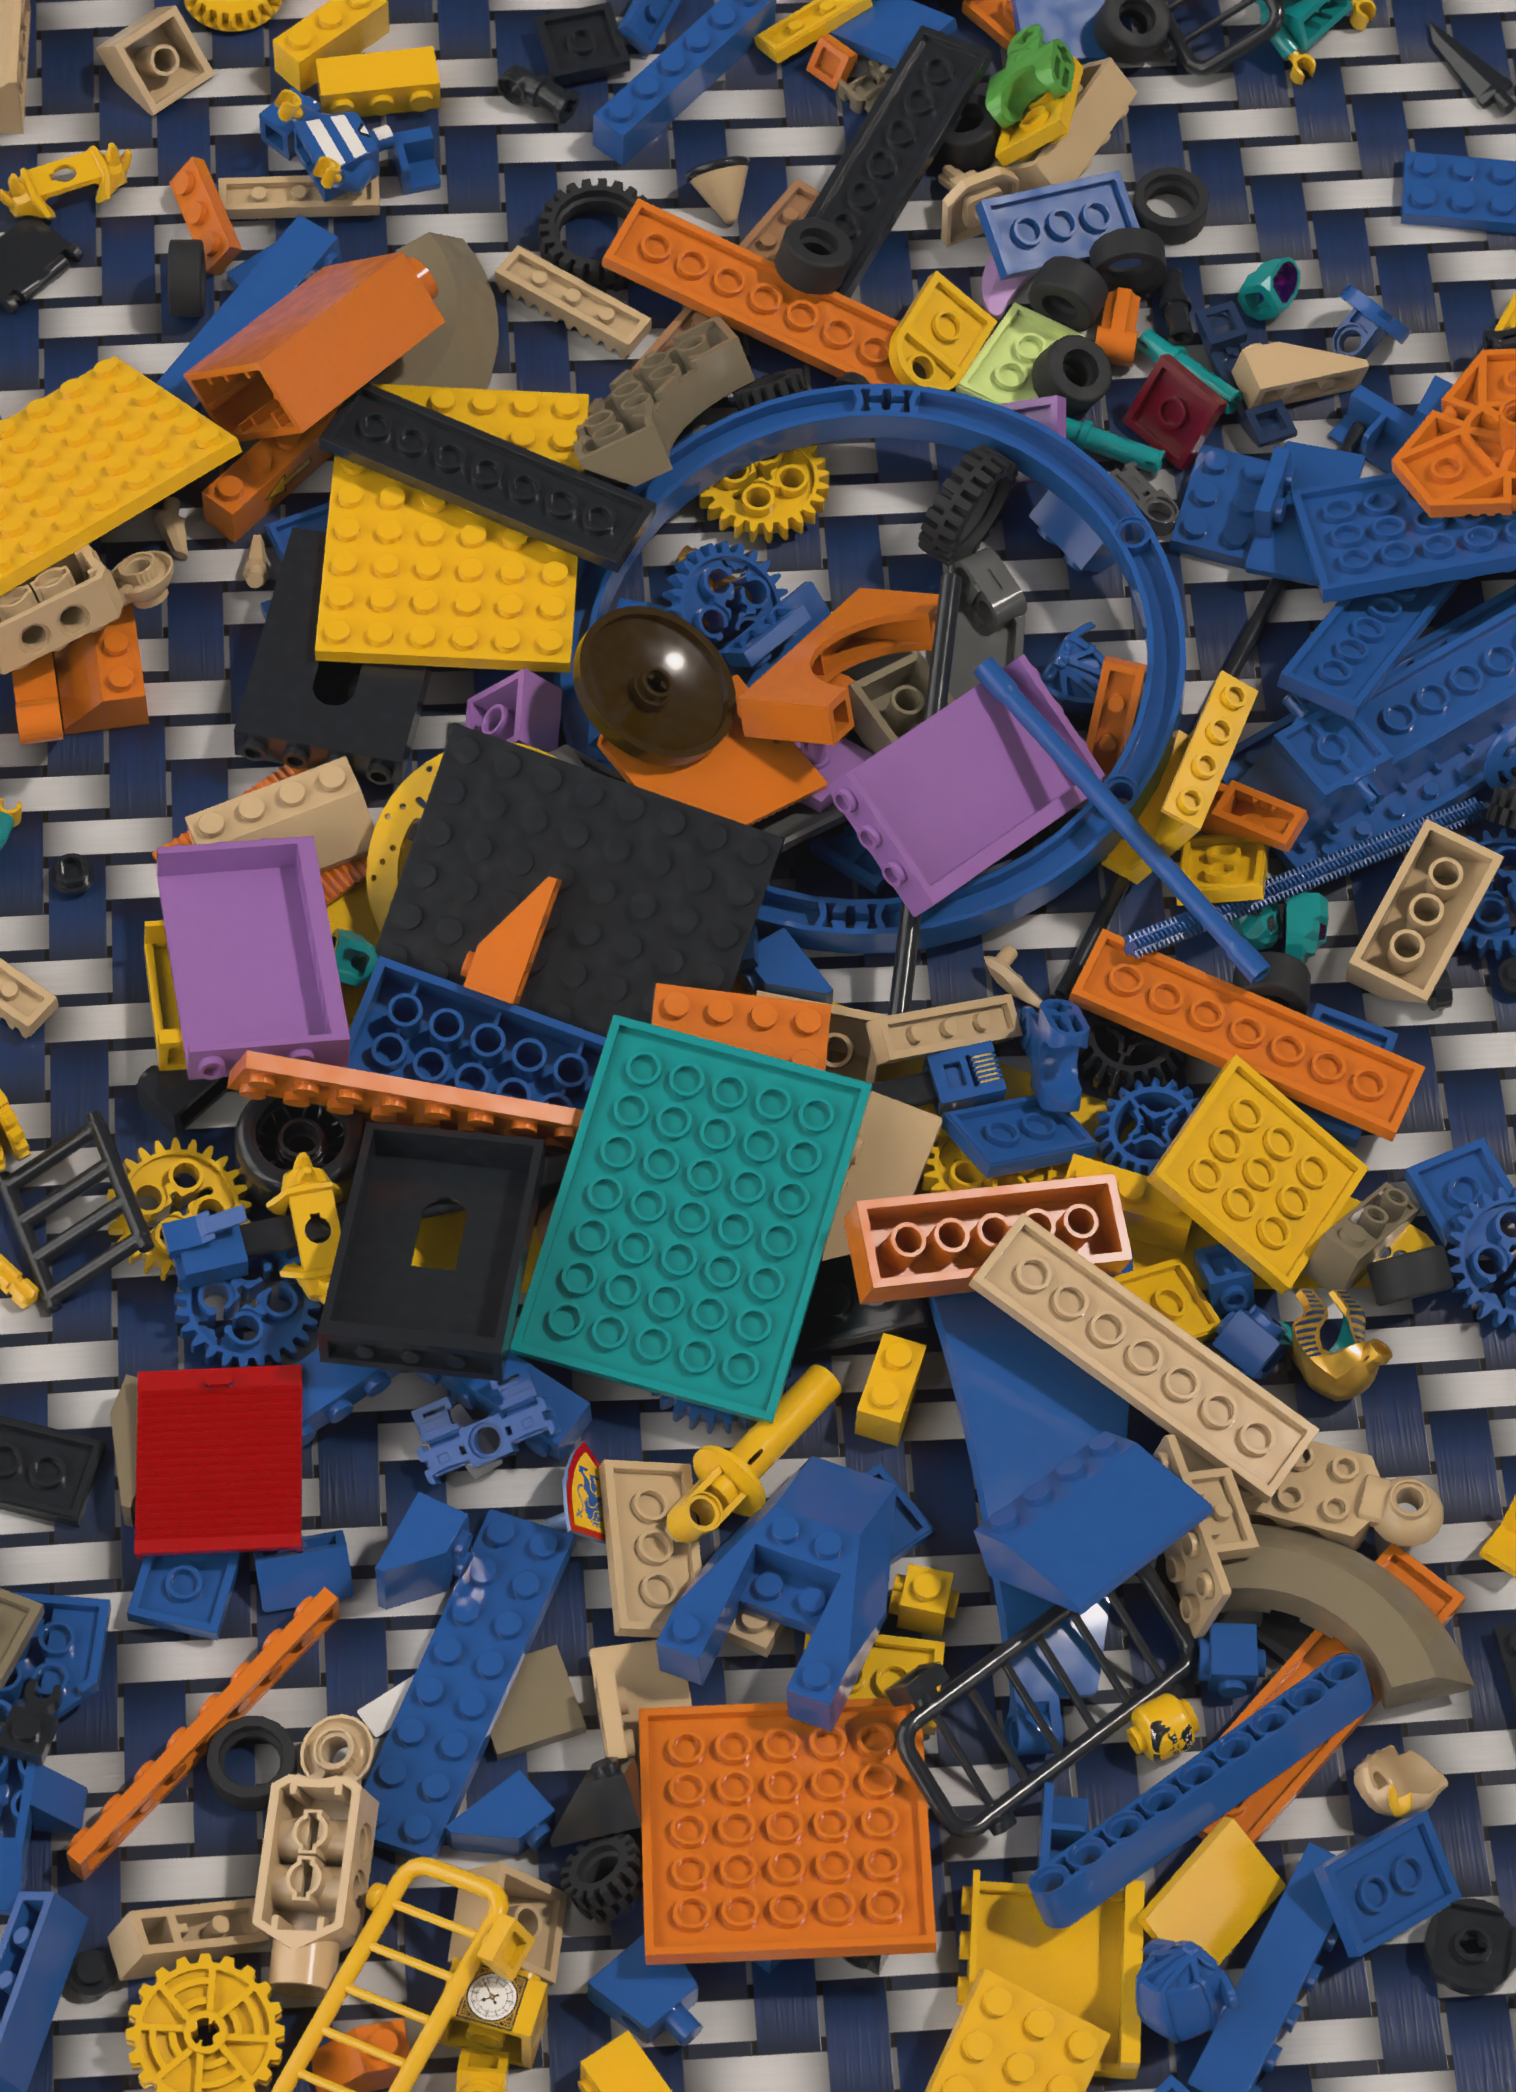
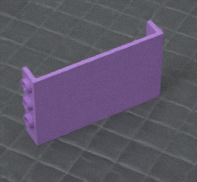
M1024 654L1005 666L1003 669L1016 682L1024 696L1104 783L1107 779L1106 775L1088 750L1084 739L1078 735L1065 716L1062 706L1053 698L1041 680L1037 669L1030 664ZM982 683L826 787L833 797V802L837 809L844 813L856 831L860 843L869 850L881 868L883 877L894 887L913 917L918 916L1087 799L1002 703L998 702Z
M314 836L276 839L263 838L249 841L157 847L156 877L188 1080H214L220 1077H229V1071L247 1050L333 1066L348 1067L350 1035Z

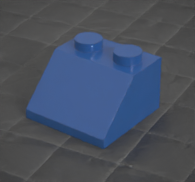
M1050 490L1047 491L1029 514V517L1039 526L1037 529L1039 535L1047 542L1057 545L1065 553L1063 556L1064 560L1079 572H1103L1117 563L1092 528ZM1131 540L1127 541L1126 543L1138 544L1140 542Z
M418 1492L375 1567L378 1606L387 1610L449 1591L456 1577H463L474 1557V1554L470 1552L473 1534L469 1533V1517L467 1513Z

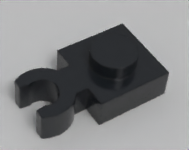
M32 1678L25 1687L26 1708L12 1704L0 1734V1754L43 1766L59 1726L58 1716L51 1714L56 1712L61 1706L62 1692L61 1686L55 1684L49 1697L38 1698L36 1696L39 1690L38 1681Z

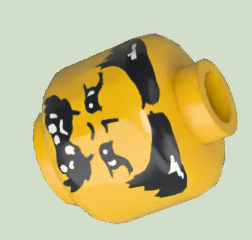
M1165 1693L1133 1709L1131 1727L1126 1729V1735L1136 1754L1144 1753L1150 1760L1160 1763L1189 1750L1194 1745L1195 1734L1199 1732V1723L1193 1708L1186 1699L1182 1698L1179 1700L1176 1696Z

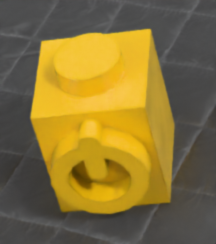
M910 1563L908 1564L906 1575L896 1573L888 1613L898 1615L897 1628L942 1637L946 1617L955 1619L960 1591L952 1590L954 1573Z
M461 2048L455 2092H507L510 2052Z

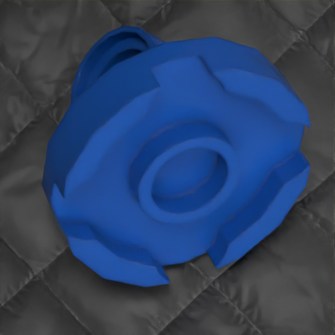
M1348 283L1340 293L1339 297L1353 309L1333 335L1332 346L1337 354L1366 359L1386 334L1398 343L1403 344L1412 333L1403 323L1395 317L1393 318L1380 305L1353 285ZM1352 334H1360L1362 339L1359 348L1351 353H1346L1344 350L1346 339Z

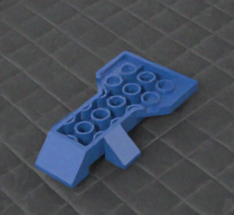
M12 1592L43 1604L44 1615L8 1679L12 1681V1684L4 1687L3 1690L0 1689V1722H6L12 1704L26 1708L25 1687L32 1678L38 1681L39 1690L36 1695L38 1698L49 1697L55 1684L61 1686V1706L56 1712L51 1714L58 1716L59 1719L99 1690L111 1613L110 1599ZM1 1754L0 1915L10 1916L18 1892L25 1890L27 1878L26 1860L32 1823L34 1831L76 1834L83 1827L88 1789L44 1765L34 1764Z

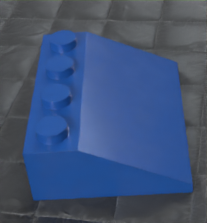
M1104 1431L1102 1434L1093 1437L1086 1446L1069 1459L1060 1462L1053 1471L1036 1484L1027 1487L1019 1497L1003 1509L994 1512L990 1519L974 1530L988 1576L1082 1615L1214 1511L1212 1505L1138 1443Z

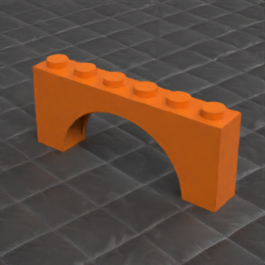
M859 588L738 697L737 711L742 721L744 737L835 745L854 727L848 687L832 685L828 682L848 668L870 659L900 652L932 651L939 594Z

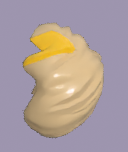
M1393 1745L1376 1750L1373 1754H1368L1354 1769V1784L1362 1799L1376 1813L1389 1817L1404 1818L1415 1811L1429 1809L1437 1796L1448 1787V1781L1445 1776L1428 1760L1412 1750L1399 1755Z

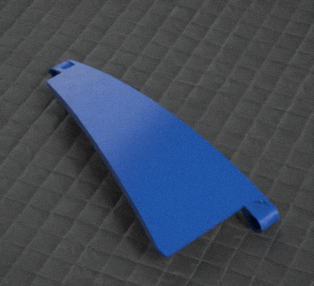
M1133 1259L1119 1274L1133 1271ZM977 1291L927 1297L960 1414L983 1523L990 1519L994 1512L1003 1509L1019 1497L1027 1487L1036 1484L1048 1475L1060 1462L1069 1459L1081 1450L1093 1437L1107 1431L1127 1439L1129 1403ZM993 1578L1002 1644L1055 1605V1603ZM1107 1596L1084 1614H1079L1102 1652L1104 1651L1110 1601ZM1069 1617L1047 1633L1044 1638L1080 1697H1092L1098 1690L1101 1667ZM1035 1642L1012 1659L1010 1664L1062 1747L1063 1727L1059 1699H1070ZM1009 1680L1010 1705L1005 1721V1738L1017 1756L1053 1754L1054 1752Z

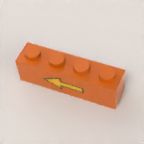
M334 408L303 433L260 439L202 491L204 521L232 542H237L333 455L320 449L319 437L339 408Z

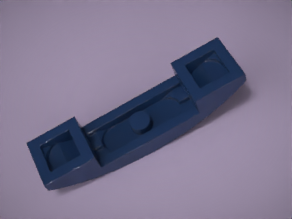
M1232 300L1196 311L1195 319L1214 374L1239 390L1231 372L1242 349L1249 346L1247 343L1249 332ZM1236 398L1233 399L1239 403L1238 408L1233 412L1246 434L1259 448L1297 436L1298 432L1282 399L1248 409L1243 398L1241 401Z

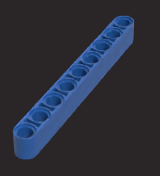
M1349 1653L1337 1655L1329 1659L1038 1868L1029 1879V1888L1045 1925L1050 1928L1060 1929L1075 1923L1368 1711L1375 1702V1695L1363 1660L1358 1655Z

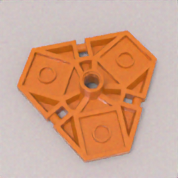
M1516 349L1481 350L1441 399L1442 413L1432 410L1391 460L1392 472L1430 518L1466 517V514H1472V516H1481V514L1495 516V513L1512 515V512H1516Z

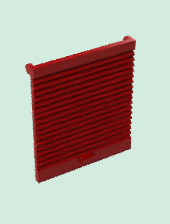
M302 1364L139 1371L137 1378L138 1415L134 1554L136 1558L143 1559L144 1556L276 1550L303 1552Z

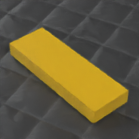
M814 0L754 37L756 47L779 64L817 41L820 36L830 33L873 7L872 1Z

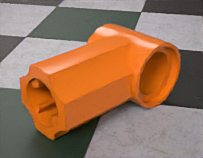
M1118 287L1116 290L1108 293L1102 312V324L1097 328L1095 343L1103 349L1110 364L1133 368L1138 331L1135 330L1141 297L1135 295L1132 289Z

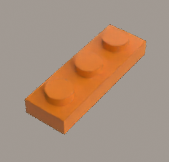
M192 156L169 184L193 240L203 241L206 272L219 276L242 251V247L205 161Z
M1105 656L1086 740L1088 750L1106 777L1109 776L1122 755L1134 728L1147 668L1145 664L1111 656Z

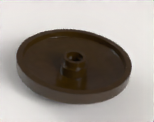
M629 606L619 608L599 618L584 634L576 648L572 668L573 681L582 709L594 727L610 743L628 755L657 765L679 766L690 764L713 751L730 730L736 711V693L731 673L723 657L711 641L684 619L670 612L652 607Z

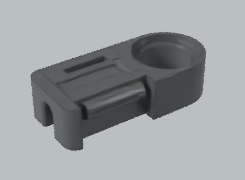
M1136 462L1124 465L1122 472L1119 469L1111 471L1109 474L1129 494L1149 522L1155 535L1166 536L1170 534L1174 529L1179 509L1177 504L1163 489L1156 490L1139 473ZM1160 511L1168 517V520H1156L1148 512Z

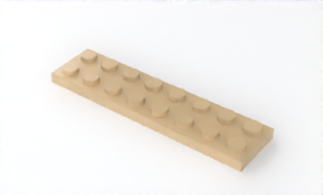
M1023 1212L968 1285L1170 1434H1175L1177 1439L1217 1468L1231 1467L1235 1481L1266 1504L1320 1430Z

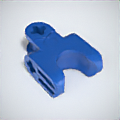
M1047 999L1042 1001L1039 1013H1036L1032 1006H1024L1019 1017L1023 1034L1019 1037L1021 1048L1025 1050L1032 1064L1030 1086L1041 1108L1045 1111L1053 1112L1079 1111L1082 1088L1078 1078L1077 1060L1079 1047L1085 1049L1088 1047L1090 1027L1075 1003L1063 999Z

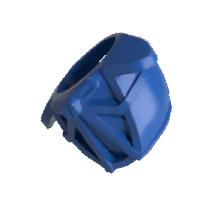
M1092 622L1083 624L1062 640L1040 675L1041 680L1053 698L1068 713L1090 714L1092 716L1105 658L1095 648V645L1081 638L1096 627Z
M1154 1939L1143 1948V1954L1147 1960L1143 1963L1138 1975H1136L1135 2000L1137 2012L1141 2021L1159 2035L1170 2039L1172 2043L1189 2040L1208 2030L1214 2031L1226 2007H1229L1232 2012L1240 2008L1235 1989L1229 1977L1220 1969L1216 1960L1198 1944L1184 1940L1175 1942L1165 1939Z

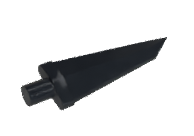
M1429 20L1432 44L1472 93L1476 102L1483 109L1495 104L1505 114L1511 113L1516 107V102L1507 92L1513 87V82Z

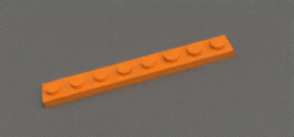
M324 1587L315 1597H306L295 1610L294 1619L283 1630L277 1628L267 1637L262 1646L263 1651L252 1662L245 1661L235 1670L230 1679L231 1684L220 1695L215 1693L203 1703L199 1709L198 1718L188 1728L181 1727L170 1737L163 1754L155 1762L149 1760L137 1771L133 1779L134 1783L123 1795L118 1793L108 1800L101 1811V1817L90 1829L84 1827L75 1834L68 1845L66 1854L69 1868L76 1876L85 1881L207 1755L208 1746L215 1733L229 1721L245 1716L340 1617L339 1599L337 1596Z

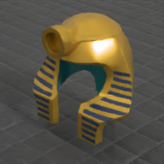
M1300 1289L1295 1296L1301 1303L1304 1314L1293 1322L1292 1329L1286 1323L1279 1321L1288 1330L1283 1338L1292 1345L1287 1352L1300 1370L1308 1386L1315 1392L1334 1401L1348 1400L1362 1394L1375 1380L1379 1365L1387 1364L1393 1357L1391 1349L1384 1342L1375 1338L1371 1339L1370 1342L1365 1341L1366 1320L1363 1308L1352 1299L1346 1290H1332L1328 1294L1343 1314V1323L1334 1346L1329 1351L1324 1350L1320 1340V1329L1328 1318L1327 1307L1313 1289Z

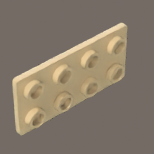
M874 1091L871 1092L822 1261L850 1254L843 1218L856 1201L914 1195L943 1123L940 1116Z
M1170 1434L1163 1437L1153 1457L1212 1505L1214 1511L1163 1551L1166 1558L1167 1576L1175 1584L1180 1598L1181 1616L1186 1623H1189L1193 1637L1200 1638L1205 1636L1231 1595V1589L1220 1560L1254 1556L1259 1548V1544L1231 1467L1188 1472L1175 1434Z
M657 1640L592 1648L589 1652L605 1758L618 1757L619 1761L635 1758L639 1774L638 1708L692 1706L688 1680L660 1671L656 1647Z

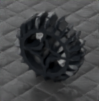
M1082 1009V1014L1090 1027L1087 1049L1079 1047L1077 1066H1081L1080 1074L1082 1079L1093 1078L1092 1086L1094 1091L1106 1086L1108 1087L1109 1097L1112 1098L1120 1090V1087L1127 1089L1129 1092L1135 1091L1134 1084L1137 1079L1143 1083V1087H1150L1154 1077L1159 1079L1161 1087H1165L1167 1082L1169 1083L1172 1079L1174 1081L1178 1079L1179 1071H1182L1186 1065L1187 1056H1185V1052ZM1136 1035L1134 1044H1130L1132 1037ZM1125 1044H1130L1127 1052L1124 1053ZM1104 1053L1110 1055L1115 1061L1108 1058Z

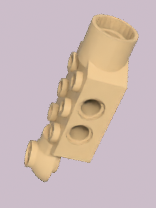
M87 544L0 596V674L5 675L13 670H21L27 667L31 661L43 655L62 650L70 642L88 633L102 630L108 623L120 617L122 607L133 603L137 608L146 609L162 603L168 596L169 591L167 587L174 572L172 556L166 552L156 550L137 552L123 559L110 572V569H106V566L100 561L97 552Z
M1177 1439L1188 1472L1217 1469L1216 1466ZM1311 1441L1267 1504L1236 1482L1251 1523L1277 1525L1305 1531L1333 1540L1354 1551L1366 1539L1369 1526L1373 1527L1385 1540L1393 1544L1415 1547L1429 1542L1438 1534L1443 1524V1505L1438 1494L1427 1483L1413 1477H1397L1391 1480L1381 1478L1372 1456ZM1409 1503L1413 1505L1417 1509V1511H1404L1398 1506V1504Z
M344 1714L328 1716L314 1724L304 1737L300 1749L301 1767L306 1776H302L299 1773L296 1775L288 1774L271 1784L252 1924L273 1940L267 1982L271 1986L272 1992L284 1996L302 1999H323L337 1975L339 1953L352 1947L363 1929L366 1907L365 1897L368 1891L379 1802L361 1786L362 1778L370 1769L374 1758V1739L368 1727L353 1716ZM348 1747L346 1757L338 1763H333L336 1753L342 1748Z

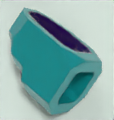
M1290 257L1271 259L1262 263L1255 272L1247 276L1240 288L1237 299L1246 315L1259 321L1275 318L1290 306L1297 295L1300 284V270L1294 259Z
M1302 892L1298 893V895L1294 894L1293 897L1288 899L1285 897L1283 905L1282 953L1296 957L1303 963H1306L1310 957L1315 956L1316 949L1326 943L1329 920L1328 899L1320 893Z

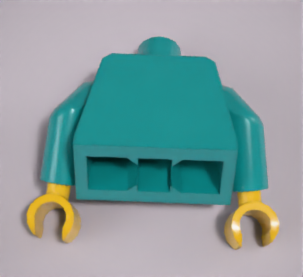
M1258 0L1255 3L1259 5L1261 13L1260 24L1262 26L1269 19L1270 12L1264 0ZM1282 0L1285 9L1284 23L1280 31L1270 41L1282 58H1288L1293 64L1290 71L1291 80L1297 85H1302L1305 77L1300 69H1305L1313 77L1316 62L1312 56L1300 54L1297 50L1306 51L1350 10H1352L1349 18L1351 25L1355 29L1365 30L1369 21H1372L1375 16L1376 6L1371 0H1301L1296 4L1292 0Z

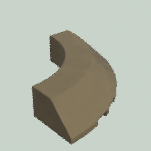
M428 232L395 250V252L403 251L406 257H413L419 260L430 271L438 288V295L433 299V302L446 322L398 358L382 375L370 384L488 389L499 345L498 313L488 277L478 258L464 239Z
M714 316L672 338L675 346L667 351L658 353L651 351L640 362V369L632 373V370H625L609 384L611 393L604 400L603 398H595L589 405L588 418L584 420L582 425H578L576 428L579 439L573 441L575 454L583 469L635 487L673 470L669 458L670 450L684 428L720 399L755 381L739 338L720 316Z
M1251 1523L1259 1544L1255 1555L1220 1560L1231 1589V1595L1220 1613L1228 1611L1270 1613L1271 1610L1280 1611L1299 1617V1622L1320 1631L1332 1640L1336 1637L1363 1660L1367 1675L1377 1690L1384 1709L1474 1689L1475 1685L1461 1653L1448 1631L1432 1610L1407 1585L1387 1569L1361 1553L1333 1540L1305 1531L1277 1525Z

